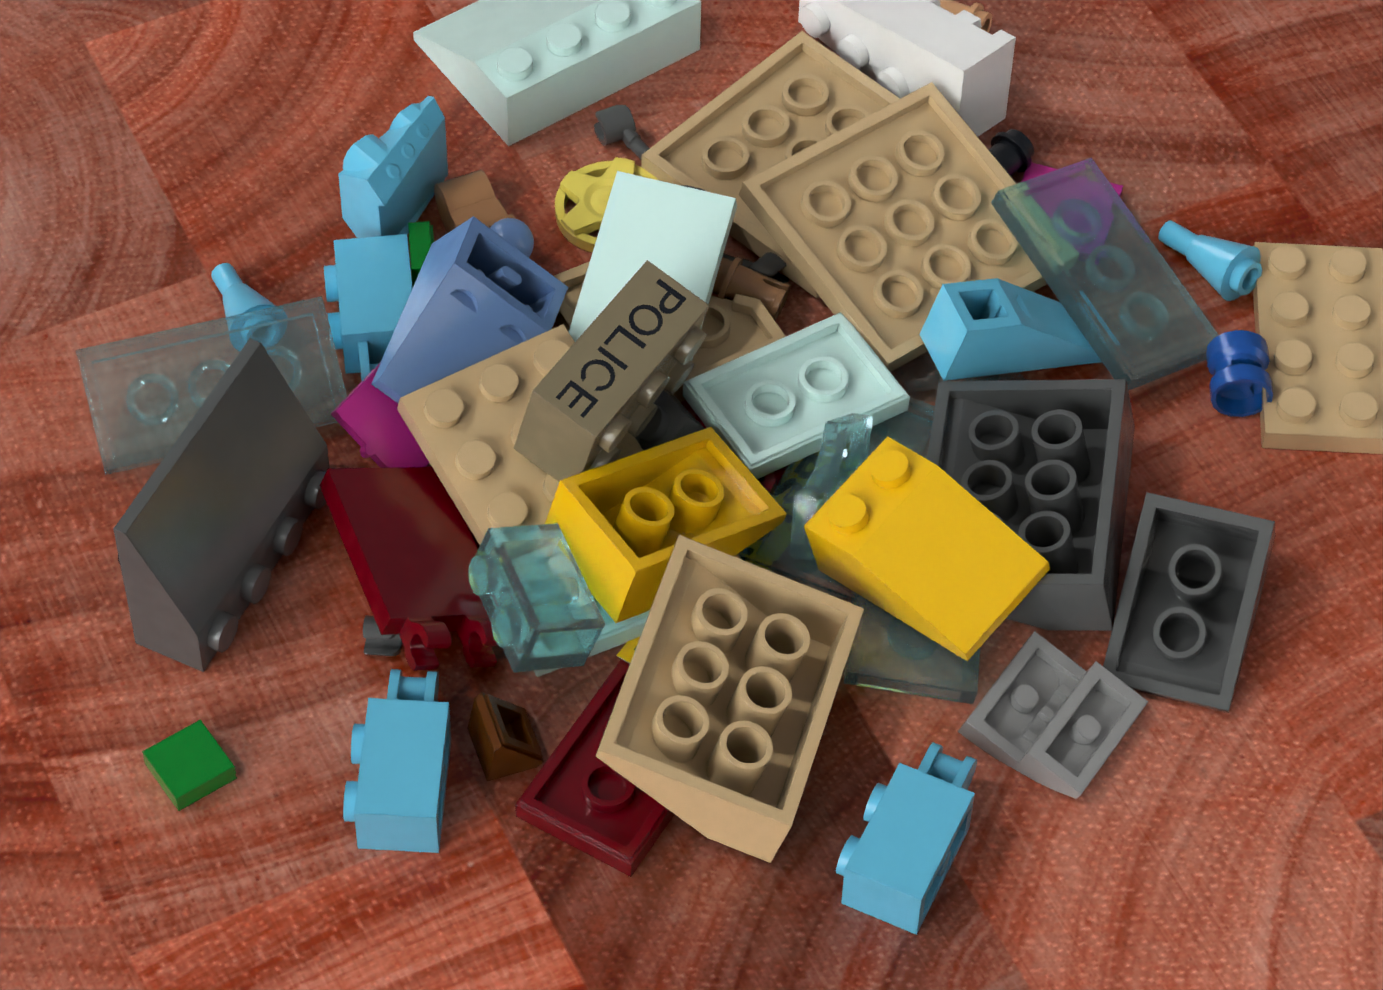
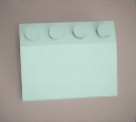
M478 0L414 31L413 39L501 139L510 146L700 50L701 0Z

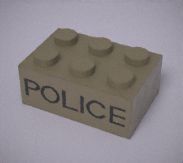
M647 260L533 389L514 449L558 482L616 461L621 452L616 446L628 432L632 436L637 437L656 413L658 406L654 402L665 389L671 394L675 393L692 371L694 363L690 359L698 351L707 336L700 327L709 305Z

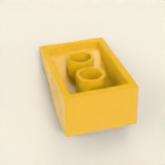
M708 427L560 480L542 530V535L613 621L618 623L651 609L679 535L731 556H736L782 524L787 513L712 427Z
M888 436L804 525L819 571L966 661L975 654L1050 570L1049 562L938 465Z

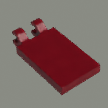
M432 467L328 468L319 486L381 635L399 634L404 645L406 660L413 671L437 670L440 664L434 649L449 648L452 644L450 632L457 631L461 640L466 662L471 668L495 667L497 659L493 653L492 646L507 645L510 641L508 629L502 621L506 612L465 520Z

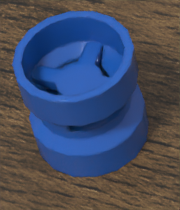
M1246 330L1225 332L1215 337L1208 344L1206 350L1207 367L1210 374L1213 375L1209 385L1213 408L1219 413L1231 417H1245L1261 412L1262 387L1266 389L1267 402H1272L1273 399L1272 380L1270 374L1265 371L1270 362L1266 340L1259 334Z

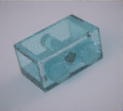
M559 524L488 528L475 557L470 562L468 570L469 582L472 591L480 597L491 621L494 640L503 648L513 672L584 666L605 626V622Z

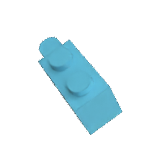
M407 234L334 240L336 265L324 266L327 302H339L340 312L327 313L331 350L343 349L345 374L361 372L362 381L381 362L412 291Z
M391 669L387 699L368 698L365 724L354 723L351 763L360 764L358 781H346L343 817L344 822H355L358 849L439 853L451 747L449 702H438L439 673L436 671H428L426 678L405 677L402 676V670Z
M932 742L918 770L899 763L888 786L881 783L876 784L869 797L863 820L869 823L861 838L853 835L848 838L837 863L836 873L844 876L841 904L917 935L970 828L975 793L969 791L968 788L976 770L977 759L966 756L964 761L944 754L943 746Z

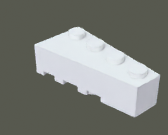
M799 0L798 22L801 23L810 36L819 38L842 59L897 97L902 98L932 82L977 137L1006 118L1016 37L999 30L992 35L980 29L982 27L981 18L966 10H962L954 15L941 8L940 0Z

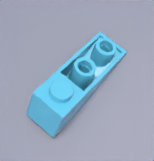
M998 278L942 284L919 334L943 381L1104 362L1106 358L1103 348L1081 310Z

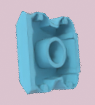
M427 96L422 102L409 105L397 114L389 130L380 138L373 134L365 135L347 151L343 160V170L338 174L342 218L357 238L408 235V222H416L435 195L434 185L443 182L447 177L445 117L434 97Z

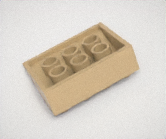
M679 535L597 750L596 757L708 839L771 863L792 827L864 608Z

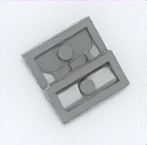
M1034 631L957 732L995 759L1035 782L1077 799L1118 745L1148 701L1097 661L1086 671Z

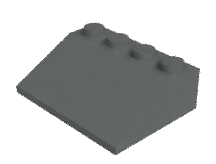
M249 338L113 528L135 643L202 672L205 671L217 652L223 653L229 648L236 635L240 617L250 603L256 604L262 599L269 586L272 570L282 555L289 556L293 553L300 541L303 524L314 508L319 510L326 504L319 485L327 469L330 468L327 444L262 343Z
M1126 379L938 381L927 459L944 470L1049 562L1050 570L1006 619L1045 630L1112 631L1135 431Z

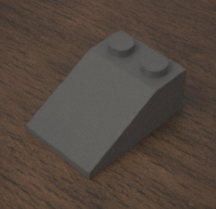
M1146 492L1103 667L1133 690L1229 713L1276 537L1275 521Z

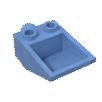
M473 216L431 244L371 385L399 403V399L409 393L552 329L568 286L529 258L534 248V237L530 228L524 222L515 218H504L498 220L489 228Z

